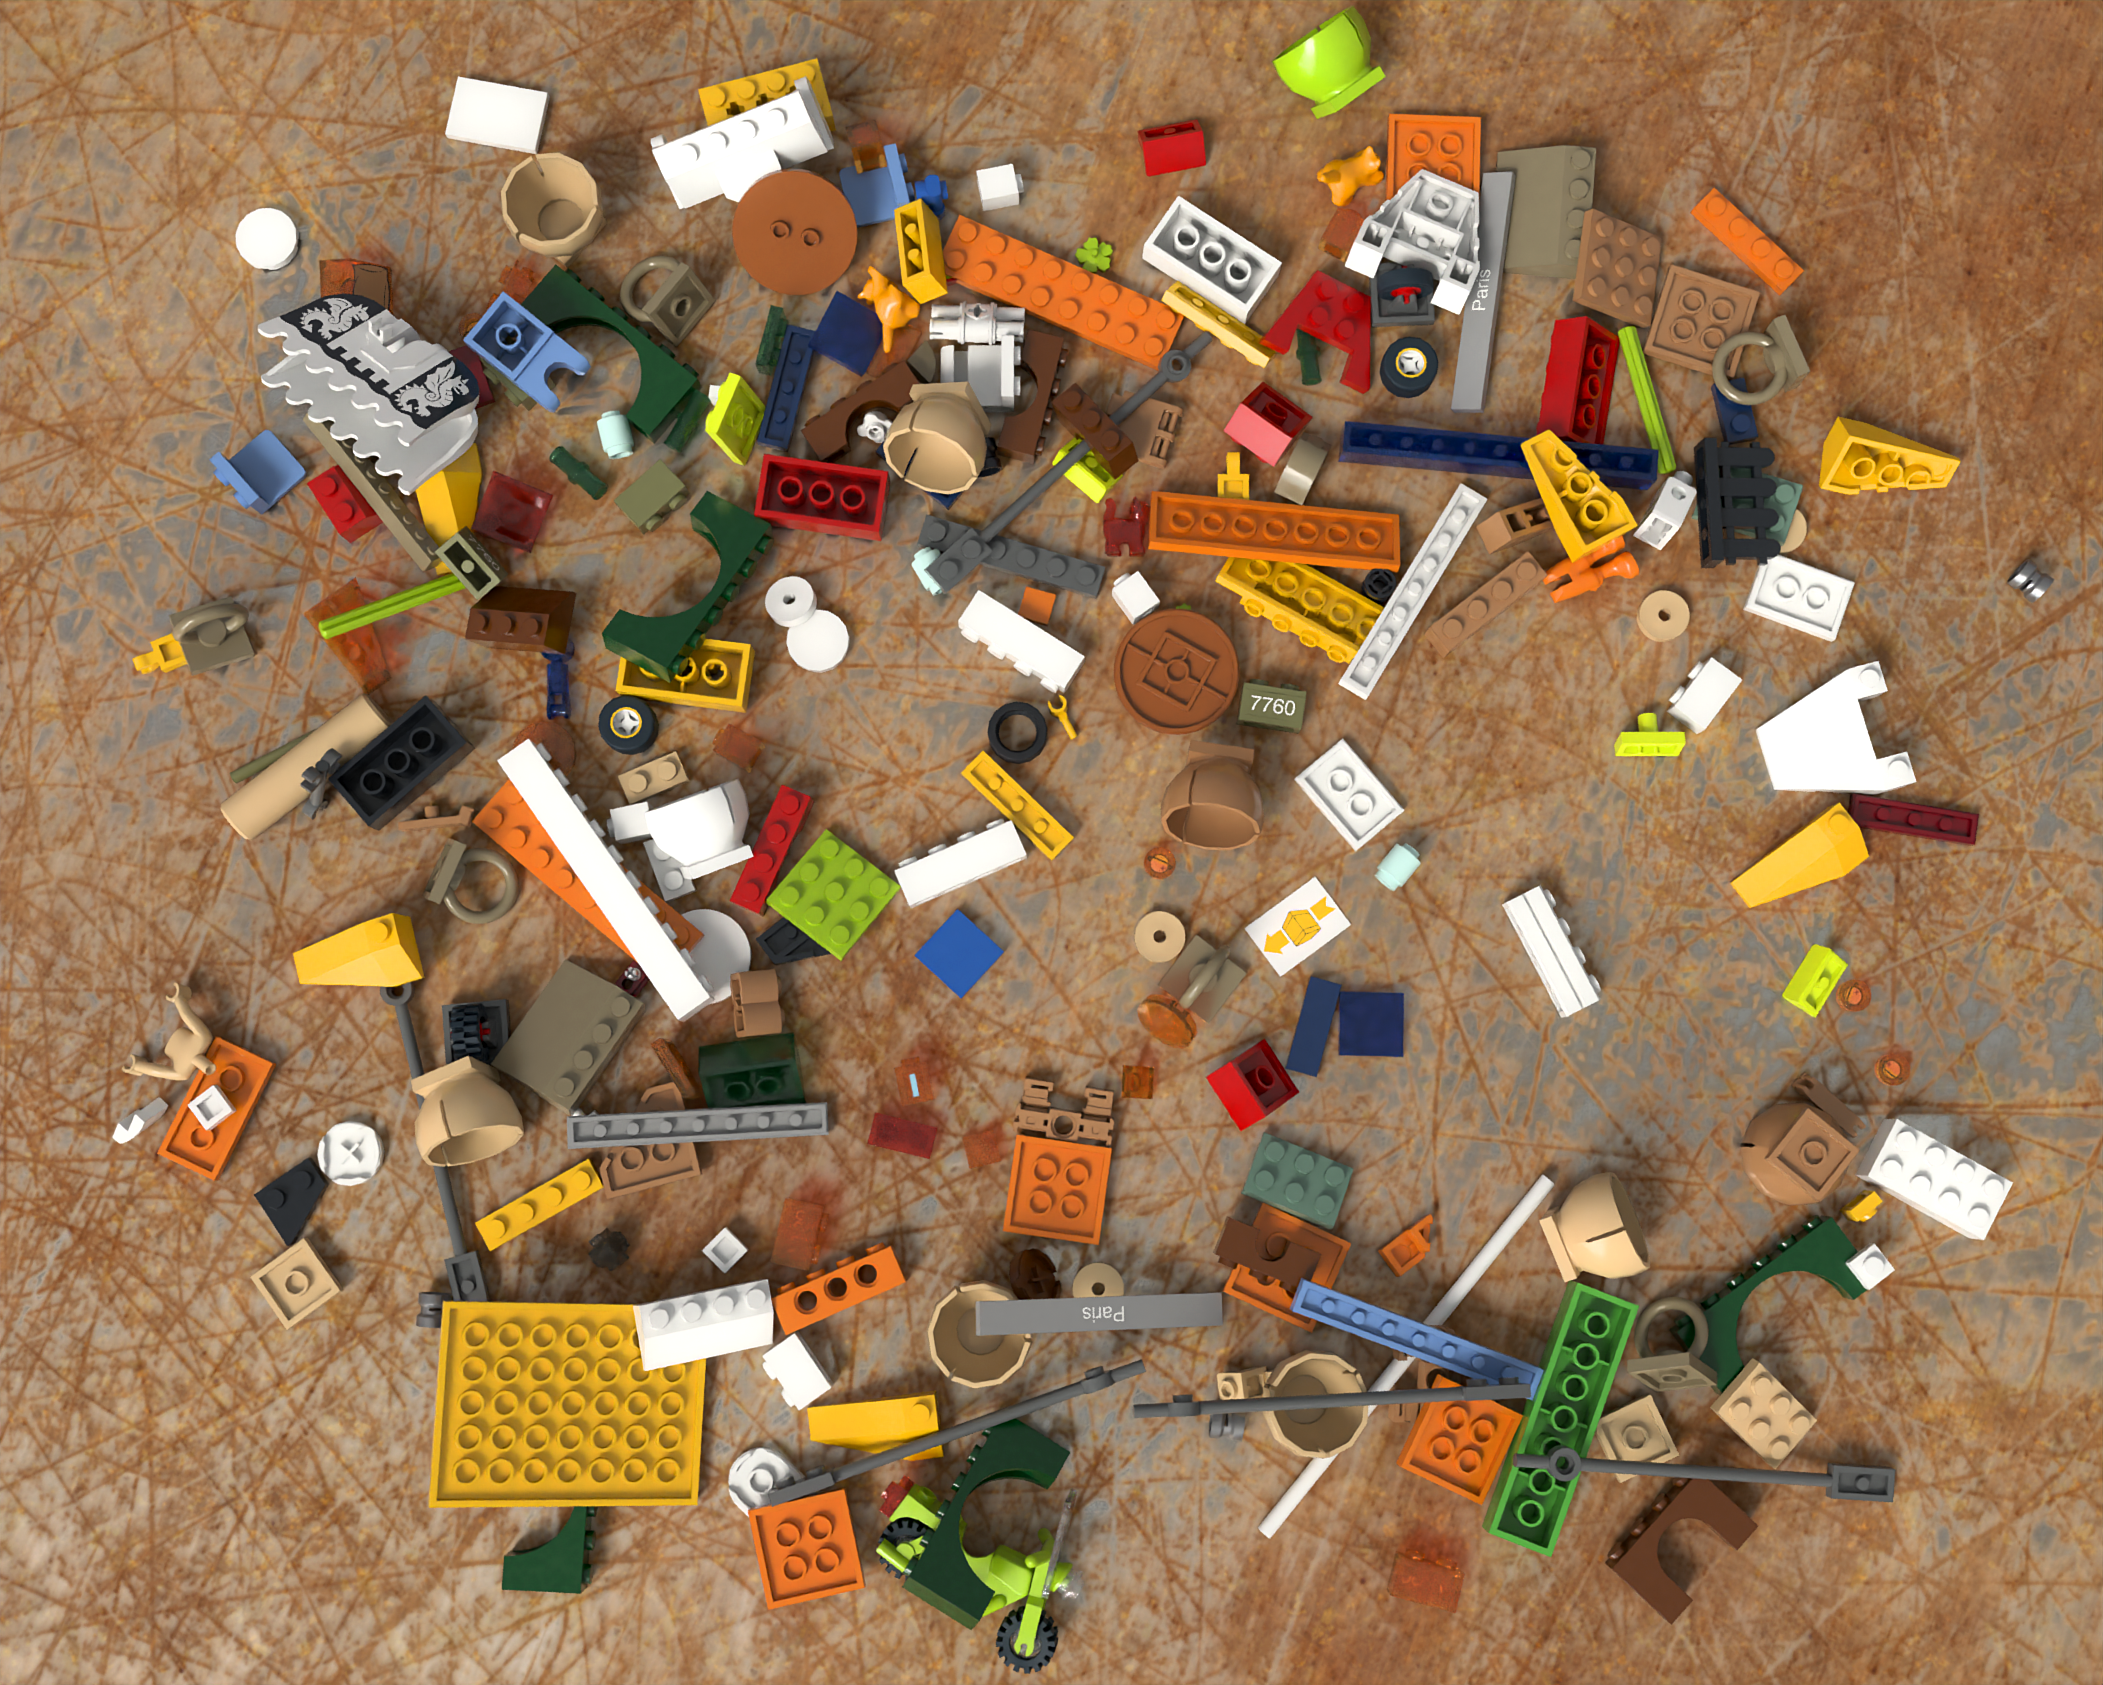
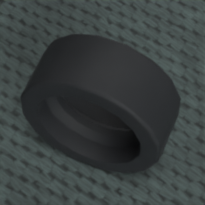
M1012 702L1004 704L994 712L989 721L987 733L990 746L999 758L1008 763L1022 764L1030 762L1040 755L1046 745L1047 726L1045 718L1037 708L1028 703ZM1009 716H1026L1035 725L1036 738L1033 744L1026 750H1010L1000 741V726Z

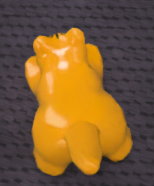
M1367 146L1366 149L1357 152L1346 160L1335 159L1327 163L1324 168L1318 171L1317 179L1319 182L1327 184L1332 191L1331 201L1333 204L1344 207L1353 200V195L1358 188L1378 185L1383 181L1384 173L1379 171L1381 158L1373 151L1371 146Z
M869 266L868 273L872 278L867 280L863 291L858 294V298L866 299L868 305L875 303L876 313L883 324V348L885 353H888L894 343V329L904 327L911 319L917 318L920 313V304L908 294L902 292L898 285L890 278L881 274L874 267Z

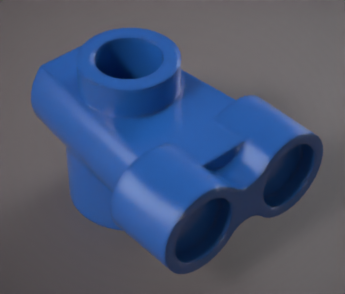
M929 175L925 180L914 181L917 200L922 199L926 205H929V208L938 219L941 220L945 216V206L942 200L948 199L946 180L939 181V176Z

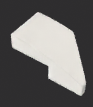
M158 1097L143 1109H137L118 1123L113 1138L119 1144L131 1140L161 1118L169 1105Z

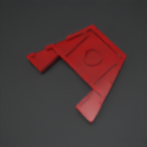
M1317 270L1290 301L1291 303L1279 315L1272 327L1260 339L1259 343L1284 355L1289 352L1296 328L1348 353L1340 383L1364 394L1370 389L1371 297Z

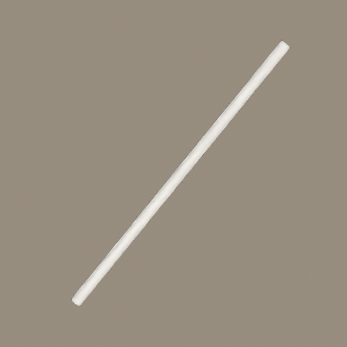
M1541 1175L1424 1320V1324L1443 1325L1554 1187L1555 1184L1550 1179ZM1407 1357V1361H1398L1394 1358L1367 1392L1389 1391L1416 1357ZM1377 1405L1368 1406V1417ZM1338 1454L1330 1458L1312 1459L1258 1526V1529L1269 1539L1274 1535Z

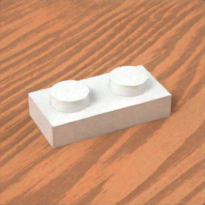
M654 839L643 843L665 902H670L696 892L693 880L683 879L679 868L683 865L681 862L659 849Z

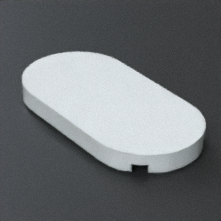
M766 1447L753 1448L744 1452L733 1463L728 1478L729 1492L734 1503L749 1517L748 1510L750 1508L771 1504L768 1494L773 1488H776L775 1482L793 1476L796 1481L805 1476L778 1451ZM818 1490V1491H815V1492H813V1493H810V1494H807V1495H804V1496H808V1495H812V1494H816V1493H821V1491Z

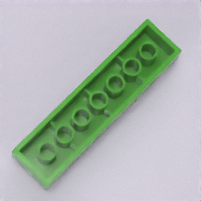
M1572 1280L1568 1281L1539 1363V1367L1544 1369L1533 1401L1530 1399L1526 1400L1521 1414L1523 1415L1522 1420L1511 1442L1482 1527L1488 1533L1546 1556H1552L1581 1471L1570 1481H1560L1551 1476L1546 1469L1514 1467L1513 1456L1515 1453L1547 1455L1551 1448L1564 1445L1576 1451L1580 1458L1587 1457L1639 1308L1638 1305ZM1560 1457L1557 1460V1467H1561L1564 1464V1457Z

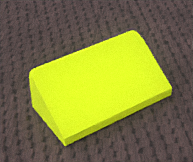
M1073 438L1060 449L1053 461V466L1083 440ZM1092 450L1064 474L1096 503H1099L1123 477V475H1120L1114 480L1096 461Z
M1814 944L1782 996L1793 1005L1816 1018L1848 964L1830 948Z

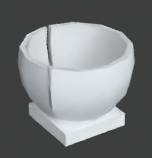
M739 779L708 788L709 791L705 789L644 813L648 831L658 848L683 864L679 867L683 879H695L754 857L750 846L742 842L750 813L746 793Z

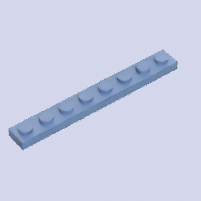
M1301 1278L1290 1306L1293 1312L1473 1379H1486L1489 1385L1499 1384L1498 1378L1518 1377L1519 1383L1530 1384L1531 1397L1527 1399L1532 1401L1544 1369L1534 1364Z

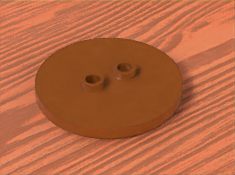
M782 169L762 176L749 186L742 195L734 213L732 225L733 244L742 266L758 283L779 293L806 295L827 288L847 270L856 250L857 222L849 200L832 181L809 170Z
M1166 609L1144 617L1124 636L1115 656L1114 682L1123 706L1140 724L1164 734H1189L1211 725L1228 709L1236 694L1239 683V660L1230 637L1214 620L1192 610Z

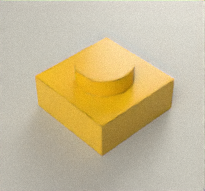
M1863 1190L1842 1207L1840 1212L1849 1221L1860 1220L1864 1222L1876 1214L1877 1209L1875 1207L1883 1201L1875 1191Z

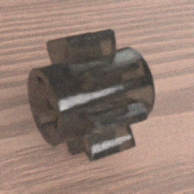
M606 1228L589 1241L593 1248L588 1255L598 1268L608 1267L609 1271H613L617 1266H621L629 1259L625 1252L630 1244L621 1232H610L609 1228Z

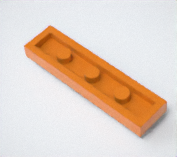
M1715 187L1690 212L1779 296L1804 272L1796 262Z

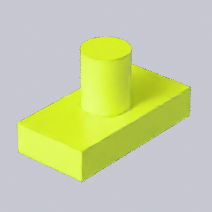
M1643 713L1637 717L1639 732H1621L1614 744L1615 756H1678L1686 741L1685 732H1658L1657 715L1654 713Z

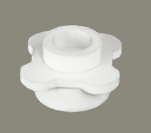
M872 411L864 416L863 424L857 427V433L862 437L867 436L876 443H882L886 432L893 422L882 412Z

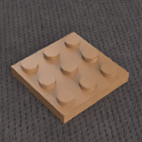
M1591 209L1585 211L1573 301L1640 328L1651 326L1662 237L1598 210Z
M1671 264L1667 270L1647 334L1643 354L1712 375L1713 358L1721 344L1736 334L1748 332L1760 292ZM1744 345L1734 349L1726 359L1725 374L1728 381L1734 378Z

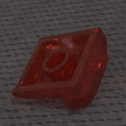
M493 471L470 530L479 533L484 538L494 539L531 554L553 495Z

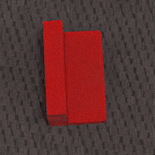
M1197 119L1137 131L1138 141L1143 151L1145 173L1148 177L1206 165L1203 130Z

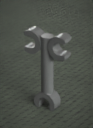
M333 748L323 755L321 760L315 764V768L310 766L302 773V777L305 780L300 786L311 793L302 812L312 820L315 819L319 808L325 810L328 805V801L323 798L327 773L333 774L341 766L337 761L342 758V754Z

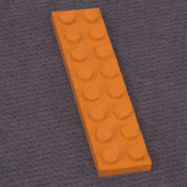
M959 215L943 249L945 275L957 279L956 283L1014 308L1025 307V313L1157 371H1159L1158 363L1160 358L1170 351L1185 317L1181 313L1173 312L1168 305L962 215Z
M1152 491L1150 497L1148 549L1364 570L1378 568L1398 573L1400 568L1399 514Z
M509 778L472 822L636 961ZM620 864L627 873L629 870H627L622 864ZM639 880L642 886L638 890L645 899L649 896L660 911L655 914L662 925L665 922L669 923L678 936L674 940L680 950L686 948L690 953L705 935Z

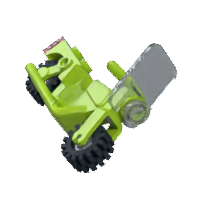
M905 1475L898 1484L892 1480L880 1496L885 1502L879 1511L890 1518L891 1522L880 1536L878 1541L880 1545L876 1549V1552L881 1555L879 1559L881 1565L886 1563L888 1566L885 1570L888 1573L892 1570L895 1571L894 1577L898 1579L905 1575L903 1571L913 1555L916 1557L920 1556L924 1547L920 1546L919 1543L929 1526L933 1529L937 1526L940 1519L935 1517V1514L942 1504L930 1489L924 1486L920 1487ZM1071 1489L1066 1498L1056 1538H1053L1048 1529L1041 1528L1038 1531V1538L1043 1546L1040 1551L1028 1556L1005 1545H999L995 1552L987 1556L976 1557L968 1554L963 1547L967 1523L960 1514L959 1535L964 1555L980 1580L995 1591L982 1617L1027 1596L1029 1593L1026 1606H1020L1016 1612L1014 1609L1010 1611L1008 1616H1005L997 1633L996 1647H999L998 1655L1000 1658L1005 1657L1004 1664L1007 1667L1011 1663L1015 1665L1013 1671L1019 1672L1020 1668H1024V1674H1030L1031 1669L1034 1668L1035 1672H1038L1043 1665L1046 1667L1049 1664L1058 1644V1637H1056L1058 1634L1057 1626L1053 1627V1618L1050 1616L1047 1619L1045 1617L1046 1611H1044L1050 1592L1057 1590L1061 1594L1060 1598L1062 1600H1066L1068 1596L1074 1599L1085 1584L1081 1580L1084 1574L1081 1570L1076 1572L1072 1568V1563L1060 1562L1077 1490Z

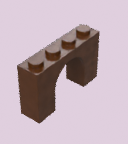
M1675 1477L1673 1479L1674 1486L1667 1494L1662 1493L1651 1504L1652 1510L1645 1518L1641 1517L1633 1523L1629 1530L1631 1534L1623 1543L1618 1542L1610 1549L1607 1555L1609 1559L1605 1562L1612 1571L1671 1625L1693 1599L1665 1574L1659 1563L1658 1543L1665 1529L1681 1519H1698L1703 1521L1727 1545L1738 1550L1758 1527L1749 1516L1709 1479Z

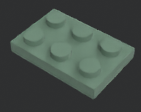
M1730 468L1731 478H1751V469ZM1762 473V478L1772 479L1777 486L1775 494L1764 499V508L1774 509L1779 516L1778 523L1775 526L1765 529L1766 539H1774L1779 542L1780 546H1783L1803 485ZM1732 499L1733 508H1753V499ZM1697 502L1691 517L1695 520H1698ZM1734 529V532L1755 538V529Z
M1264 1132L1241 1194L1331 1230L1335 1225L1353 1168Z

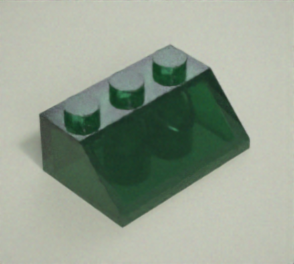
M794 1032L699 1047L698 1073L708 1109L806 1104L800 1055Z

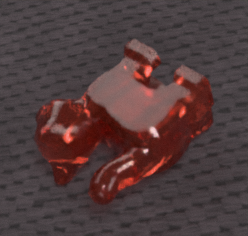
M1134 497L1128 510L1130 519L1115 518L1116 503L1112 498H1107L1105 500L1106 510L1103 515V535L1106 541L1104 545L1105 554L1108 557H1121L1119 546L1127 544L1129 545L1130 557H1143L1145 554V547L1143 546L1146 534L1145 527L1149 522L1150 507L1145 501H1140L1137 497Z

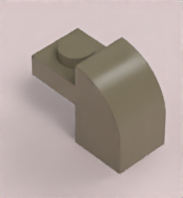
M1303 432L1274 492L1303 505L1332 445L1324 442L1318 436Z

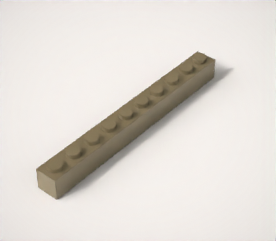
M307 412L302 420L419 568L425 572L437 567L442 561L435 553L439 548L385 478L377 473L368 457L359 458L354 455L353 444L355 440L353 438L345 440L332 438L330 427L334 422L331 420L321 423L313 422L308 418Z

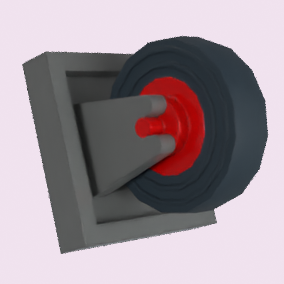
M1380 263L1374 278L1369 277L1372 327L1433 325L1435 322L1434 304L1431 303L1434 289L1432 272L1427 269L1414 268V264L1403 266L1399 263Z

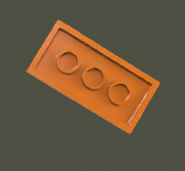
M216 1036L205 1056L216 1065V1070L211 1075H206L200 1069L198 1070L157 1154L209 1179L219 1181L277 1063L222 1037ZM218 1085L237 1111L212 1130L206 1131L188 1107V1104L211 1086Z

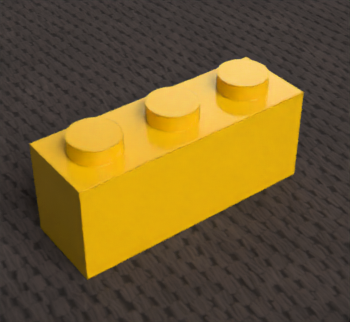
M922 199L895 209L894 215L902 285L920 304L947 294L938 217Z

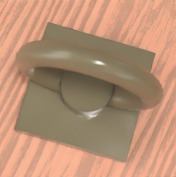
M653 256L636 264L624 278L620 290V301L625 312L635 320L652 322L667 341L675 347L682 342L716 301L689 266L669 256ZM665 268L671 270L672 274L642 309L637 307L632 297L637 281L644 274L654 269Z
M1786 315L1773 319L1764 333L1743 332L1728 338L1716 351L1712 363V375L1719 391L1729 400L1742 405L1764 403L1775 397L1782 388H1784L1785 393L1796 389L1810 372ZM1746 344L1763 347L1765 363L1770 372L1775 374L1772 382L1766 388L1754 393H1747L1736 389L1730 384L1725 374V362L1729 354L1737 347Z
M232 596L169 615L173 627V638L179 642L192 676L254 657V651L243 626L248 620L249 612L243 605L234 604Z
M448 838L422 896L438 904L443 899L451 913L459 919L473 924L490 923L504 916L513 906L519 887L518 877L511 862L499 852L487 848H473L464 851L467 845ZM473 861H487L494 864L501 870L505 878L506 888L503 898L495 907L486 911H473L464 907L458 901L454 892L462 880L466 864Z
M1196 934L1159 982L1158 986L1176 999L1181 1008L1189 1009L1209 1024L1247 973L1228 959L1231 950L1227 945H1222L1216 950Z
M1675 1296L1665 1297L1650 1304L1640 1315L1634 1332L1635 1348L1640 1358L1627 1360V1372L1655 1392L1717 1385V1372L1699 1360L1705 1350L1709 1336L1708 1323L1702 1310L1692 1301ZM1668 1310H1681L1688 1314L1695 1326L1694 1341L1688 1351L1684 1353L1677 1350H1665L1658 1352L1657 1356L1654 1355L1649 1348L1647 1340L1648 1330L1653 1320L1659 1314Z

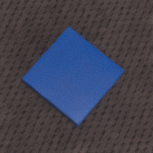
M957 909L914 956L962 999L1002 956L1004 951Z

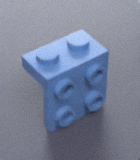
M896 143L884 146L885 159L846 167L839 172L843 193L853 208L857 228L894 220L895 209L915 201L912 183H905L903 173L908 172L904 153L898 154Z
M264 430L230 460L220 452L209 459L217 468L213 472L215 476L226 487L231 484L237 492L233 496L245 509L251 506L261 515L307 475L303 466L269 430Z

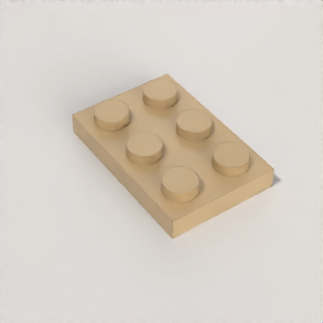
M1753 1358L1710 1407L1774 1469L1780 1465L1817 1421L1760 1362Z

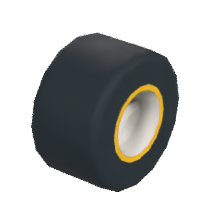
M1410 336L1400 338L1388 347L1382 358L1379 371L1382 384L1390 393L1397 397L1412 398L1420 396L1428 390L1437 374L1439 362L1435 350L1428 342L1421 338Z
M623 695L613 698L603 707L599 715L598 728L601 737L612 749L621 754L635 755L646 751L653 745L658 736L659 723L656 713L644 700L636 696Z

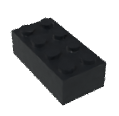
M424 696L330 776L328 780L369 827L380 831L470 754L475 747L440 706L428 696Z

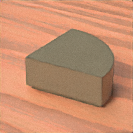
M924 341L905 363L923 384H928L935 374L936 360L931 346L927 341Z

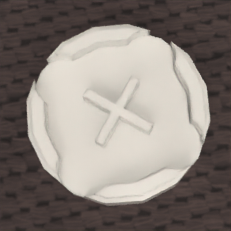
M273 208L257 209L247 214L239 223L236 231V246L241 256L255 268L279 269L287 265L296 256L298 251L299 232L291 218L282 211Z
M815 609L813 615L806 622L789 628L786 643L790 656L798 666L808 671L822 673L833 670L843 662L848 651L850 639L846 626L838 616L829 611Z
M348 1121L336 1124L323 1136L319 1143L317 1156L321 1170L332 1181L341 1185L354 1186L367 1182L377 1174L383 1164L385 1151L382 1139L375 1129L365 1123Z

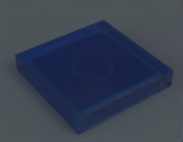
M836 291L808 347L862 377L883 339V324L877 313Z
M1340 991L1338 1056L1403 1057L1404 993Z

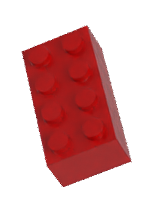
M764 454L754 516L770 523L771 526L882 541L891 483L889 472Z

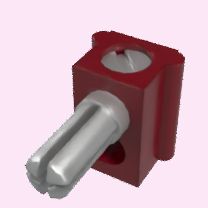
M633 960L614 985L636 997L650 979L641 966ZM629 979L633 980L632 987L626 989V981Z

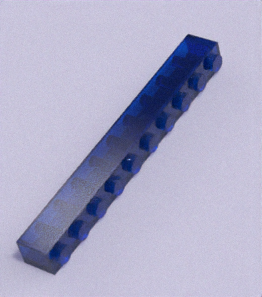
M1345 421L1340 434L1338 462L1534 480L1521 448V444L1531 438ZM1562 441L1577 455V459L1590 472L1593 470L1600 477L1599 480L1605 486L1648 490L1657 481L1659 450Z

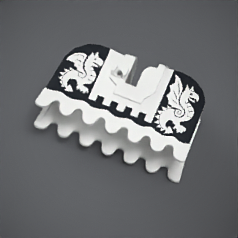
M344 293L324 296L287 314L258 325V332L267 338H274L280 335L287 337L283 342V351L289 355L267 373L261 375L262 383L270 388H277L283 385L290 387L286 392V401L289 404H312L308 409V418L316 423L327 420L333 421L334 424L330 427V435L336 440L356 439L357 441L353 444L355 456L359 458H367L372 455L378 456L379 460L375 465V470L378 474L382 476H389L394 473L401 474L402 477L398 481V488L403 494H412L428 479L463 455L473 444L478 434V417L474 408L479 402V386L472 371L440 344L432 345L420 340L418 333L403 319H396L385 307L376 301L362 295Z

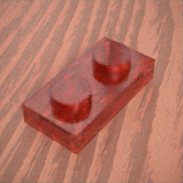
M875 1112L867 1144L930 1159L938 1128Z

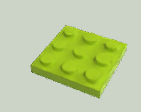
M826 829L767 898L766 903L842 961L900 891L901 886Z

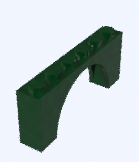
M555 264L521 303V306L554 331L555 334L578 326H597L621 335L635 348L641 365V383L637 398L626 414V418L635 429L655 444L702 389L697 379L699 374L687 363L681 366L674 360L675 354L665 345L661 344L658 347L650 341L652 336L643 327L637 325L634 328L627 322L628 316L618 307L609 308L603 303L605 298L593 287H590L589 290L580 284L582 280L571 269L567 268L564 271Z
M706 491L692 510L690 517L693 531L700 534L713 546L721 561L720 572L712 590L692 608L671 616L644 617L619 609L602 632L606 649L669 683L672 682L677 674L683 673L692 652L701 648L707 631L711 626H716L719 623L725 606L728 602H733L737 598L743 581L746 578L752 577L757 568V562L763 554L767 555L774 544L770 523L755 517L753 514L709 491Z
M1818 1215L1810 1217L1801 1225L1804 1229L1796 1235L1789 1234L1776 1243L1778 1247L1769 1255L1767 1253L1759 1255L1751 1262L1752 1268L1744 1274L1741 1272L1734 1274L1726 1280L1725 1284L1727 1286L1718 1293L1713 1291L1699 1301L1701 1304L1699 1308L1706 1317L1709 1329L1707 1345L1699 1360L1717 1372V1385L1711 1386L1716 1394L1721 1395L1744 1368L1737 1347V1321L1745 1300L1760 1283L1780 1273L1805 1271L1824 1279L1843 1298L1855 1300L1868 1290L1863 1287L1845 1263L1858 1251L1832 1217L1822 1215L1820 1217ZM1683 1312L1675 1318L1674 1323L1676 1325L1670 1328L1669 1331L1683 1350L1687 1352L1694 1341L1695 1326L1691 1317Z
M1016 1418L983 1430L981 1435L986 1437L981 1447L976 1444L966 1460V1462L971 1464L966 1474L960 1471L950 1488L955 1491V1494L951 1501L944 1499L935 1514V1517L940 1519L935 1529L929 1526L919 1543L924 1549L919 1557L914 1555L911 1557L903 1571V1574L908 1576L902 1586L904 1589L970 1630L982 1618L995 1591L989 1588L974 1573L962 1550L959 1520L966 1498L980 1486L1002 1479L1024 1480L1048 1489L1056 1480L1070 1454V1451Z
M574 1506L568 1522L556 1537L537 1547L511 1550L504 1555L502 1590L581 1594L587 1588V1584L592 1583L593 1564H589V1551L594 1550L596 1532L591 1530L592 1517L597 1515L598 1506Z

